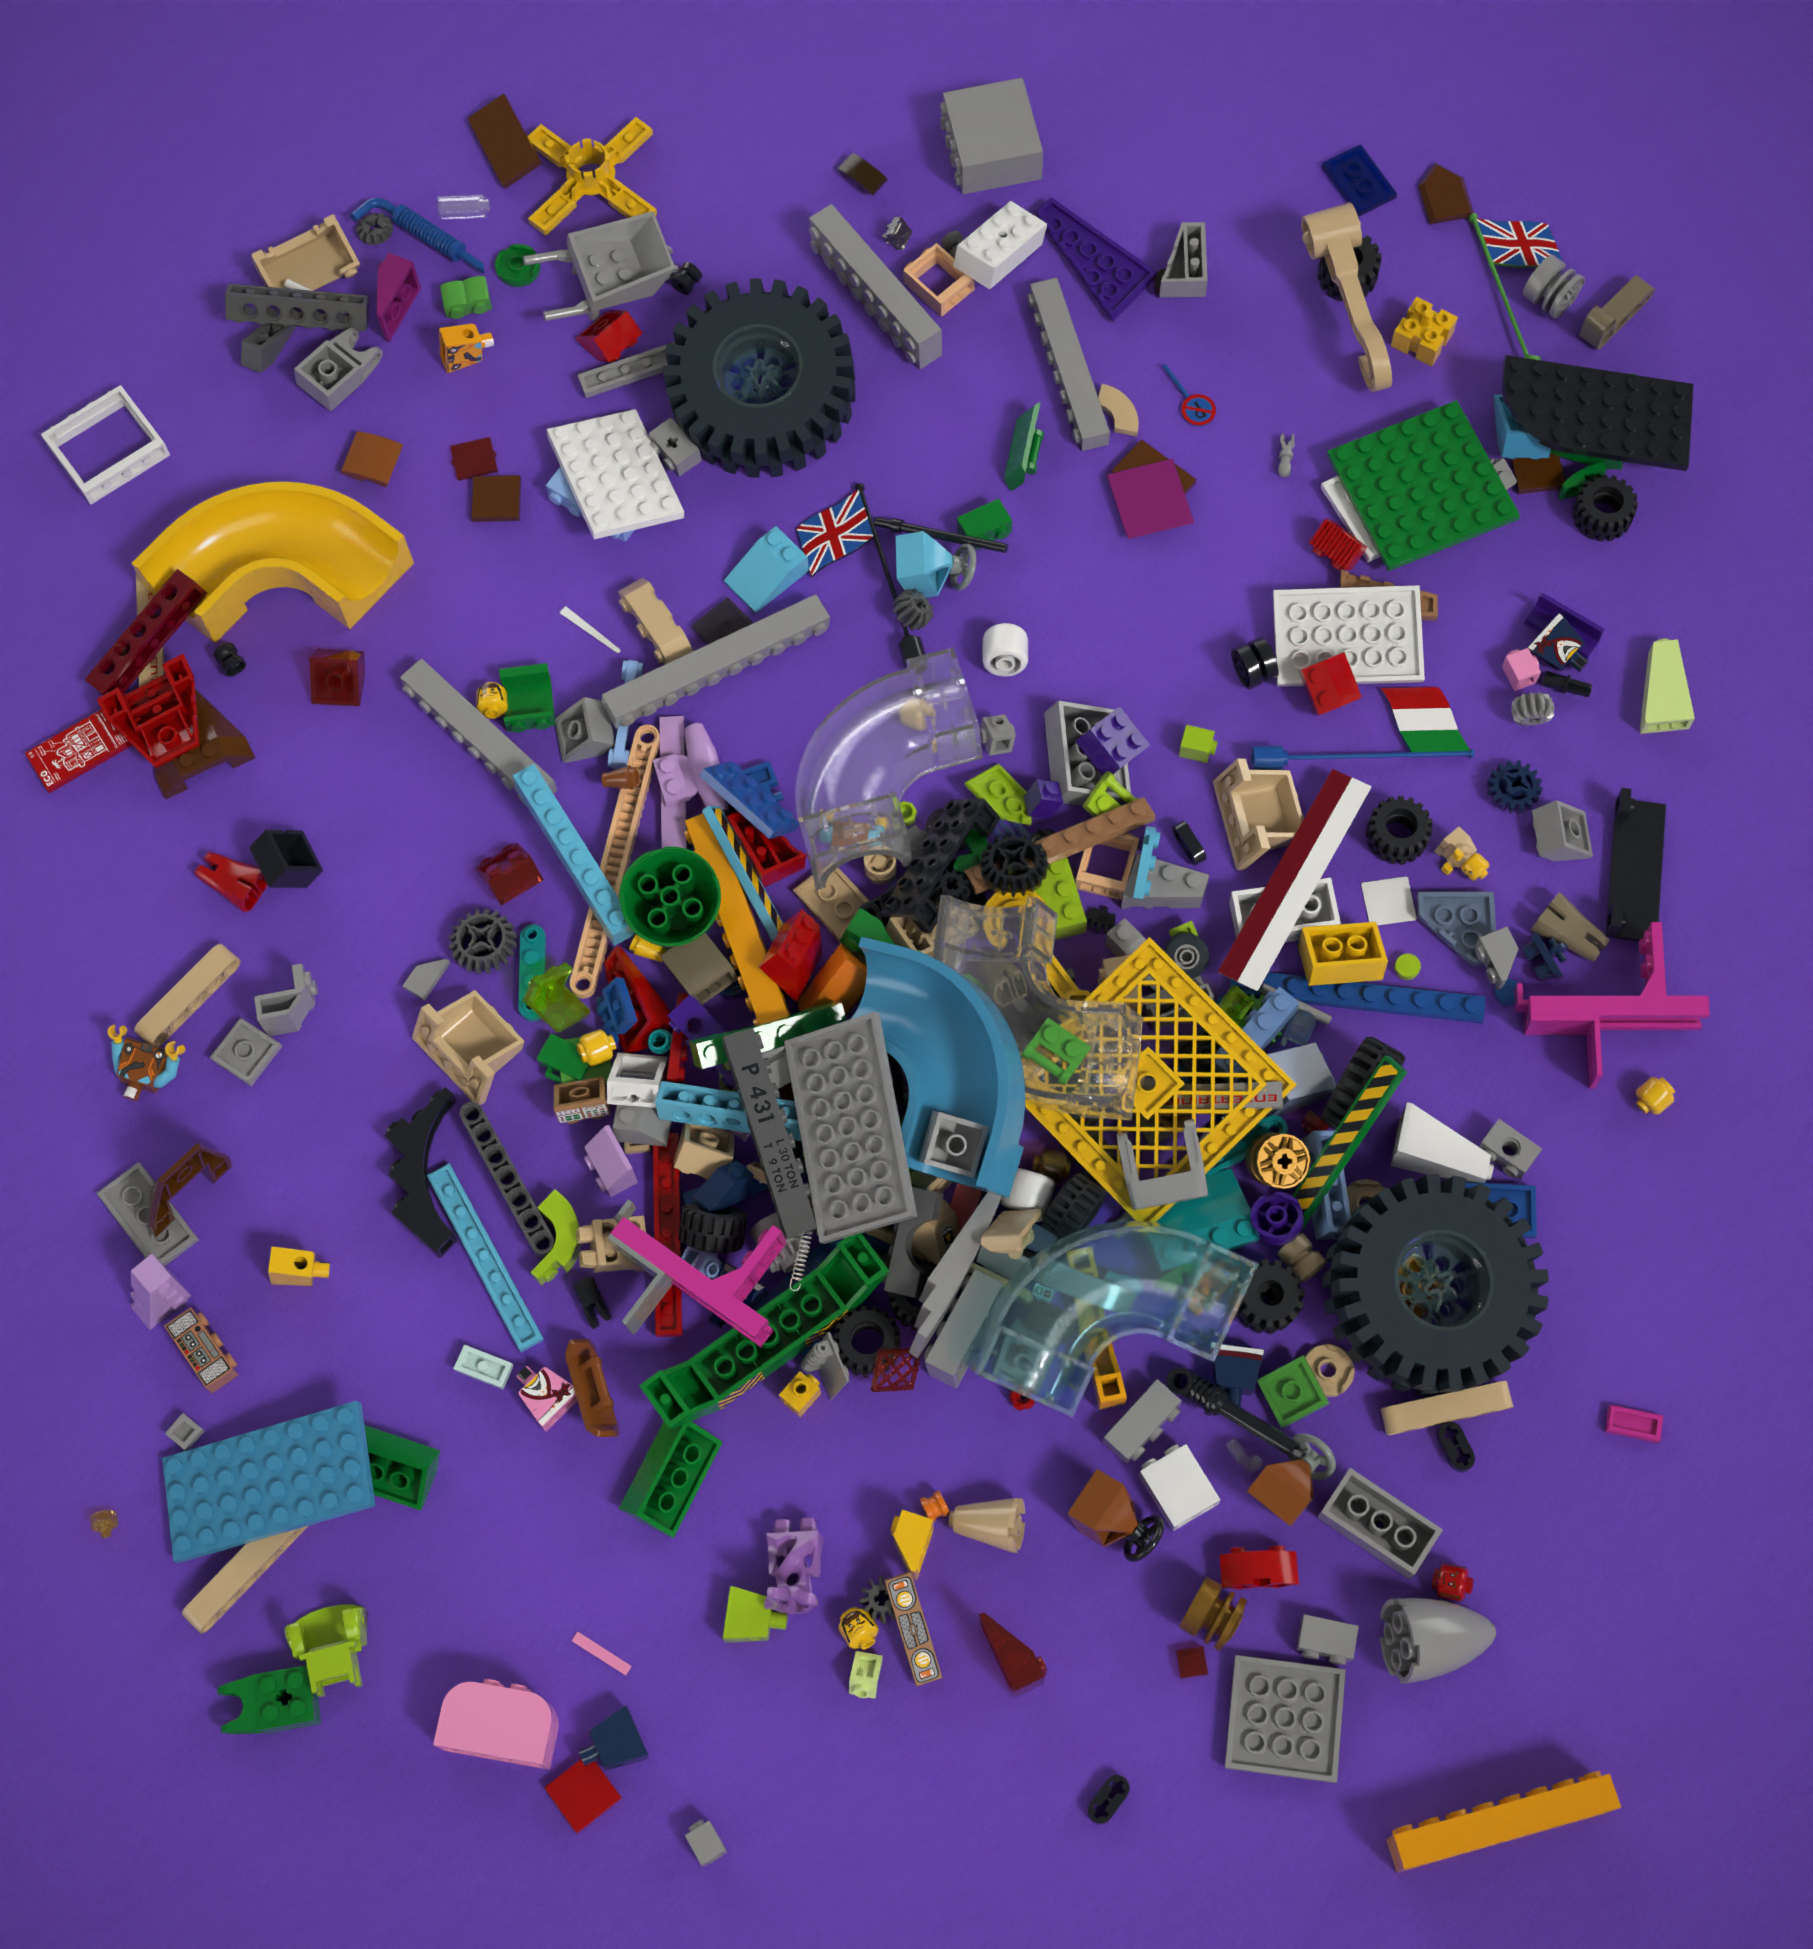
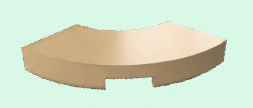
M1102 384L1098 399L1102 410L1112 417L1114 432L1137 437L1139 421L1134 405L1118 389Z

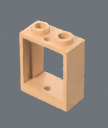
M936 243L931 248L925 249L914 262L911 261L905 266L903 278L904 284L942 317L975 290V280L953 267L954 258ZM936 263L956 280L938 296L918 279Z
M1124 833L1100 843L1101 845L1130 852L1122 881L1086 872L1093 847L1084 850L1076 877V887L1078 890L1122 901L1139 845V838L1131 833Z

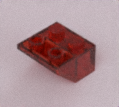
M518 843L502 848L501 853L494 857L491 856L483 859L480 865L475 868L501 906L544 880L531 856Z

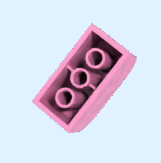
M484 1679L483 1683L464 1682L458 1684L447 1693L441 1707L433 1743L434 1746L443 1751L550 1770L559 1721L554 1708L542 1697L531 1692L530 1689H527V1686L511 1684L510 1688H506L499 1681Z

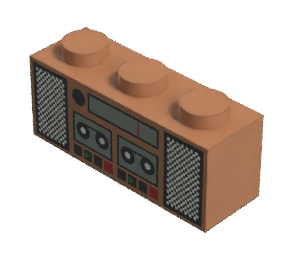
M190 1307L164 1325V1327L205 1388L213 1394L238 1376L234 1369L238 1364L229 1352L224 1354L220 1348L224 1344L216 1332L212 1334L209 1332L206 1326L210 1323L201 1311L197 1314Z

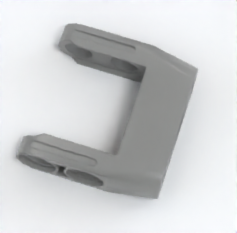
M1194 1119L1184 1121L1185 1128L1183 1131L1191 1171L1139 1181L1133 1147L1128 1139L1127 1132L1116 1134L1126 1186L1133 1210L1208 1196L1205 1170Z

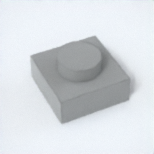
M182 1413L165 1434L185 1451H188L204 1433V1430Z

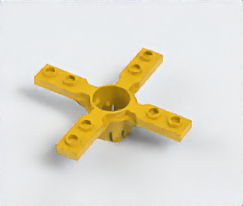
M635 117L606 145L603 146L601 143L593 140L594 147H592L591 139L586 138L582 139L583 148H581L580 141L570 146L540 124L528 137L537 152L559 168L564 167L567 170V181L528 218L529 224L546 236L577 207V201L583 195L593 196L598 194L606 198L610 206L627 218L648 212H654L656 216L657 210L655 207L615 179L616 172L614 168L617 163L626 161L653 135L652 128ZM588 164L600 165L595 170V178L592 171H583L584 178H582L581 171L578 169Z

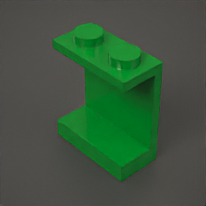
M543 663L499 669L501 683L507 691L508 709L505 713L506 717H504L507 732L520 733L526 729L536 728L543 730L550 726H556L551 673L548 664Z

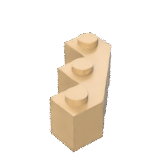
M640 578L618 591L621 597L618 601L625 613L629 612L635 616L638 622L636 628L641 637H646L653 642L656 648L653 652L658 662L666 665L693 652L685 633L680 626L674 623L672 614L663 601H659L656 597L655 590L650 582Z

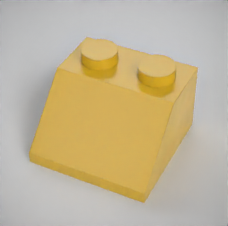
M902 1510L900 1517L896 1515L894 1517L890 1530L892 1531L891 1536H894L895 1546L907 1570L911 1572L913 1580L917 1581L934 1531V1523L932 1519Z

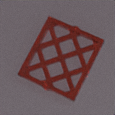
M910 1348L879 1350L870 1390L872 1392L914 1390L921 1354L918 1358L915 1357L914 1365L912 1366L909 1361L914 1356L909 1353ZM895 1354L891 1359H890L889 1356H888V1355ZM900 1356L903 1361L896 1367L893 1362ZM885 1357L887 1362L881 1367L882 1358ZM906 1364L909 1369L902 1375L899 1370ZM891 1365L894 1370L886 1376L883 1371ZM912 1372L910 1382L908 1383L905 1378ZM897 1373L900 1378L892 1384L889 1379ZM881 1374L884 1379L877 1384L878 1377Z

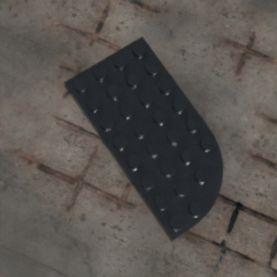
M1505 356L1502 372V394L1505 406L1509 407L1514 416L1513 421L1525 434L1528 432L1540 440L1539 443L1556 451L1681 471L1688 469L1694 384L1516 356Z

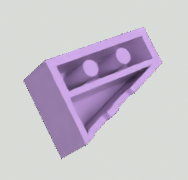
M150 1254L131 1270V1287L134 1289V1292L131 1293V1298L134 1300L131 1308L149 1330L154 1328L174 1310L181 1309L187 1303V1299L191 1297L177 1278L153 1254Z

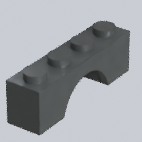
M912 1186L917 1217L895 1223L894 1231L897 1234L895 1243L892 1242L889 1248L888 1256L891 1258L888 1269L889 1273L883 1279V1284H885V1291L917 1298L921 1296L926 1271L917 1264L913 1257V1236L918 1228L926 1222L938 1220L944 1193Z

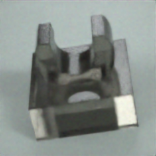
M901 216L894 217L891 224L886 226L888 229L886 234H882L881 237L886 243H892L896 250H904L912 230Z

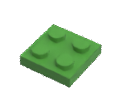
M1304 1355L1257 1380L1277 1421L1283 1429L1330 1404Z

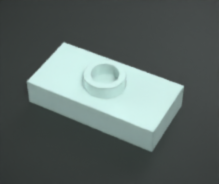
M464 1345L453 1369L456 1372L503 1390L514 1365Z

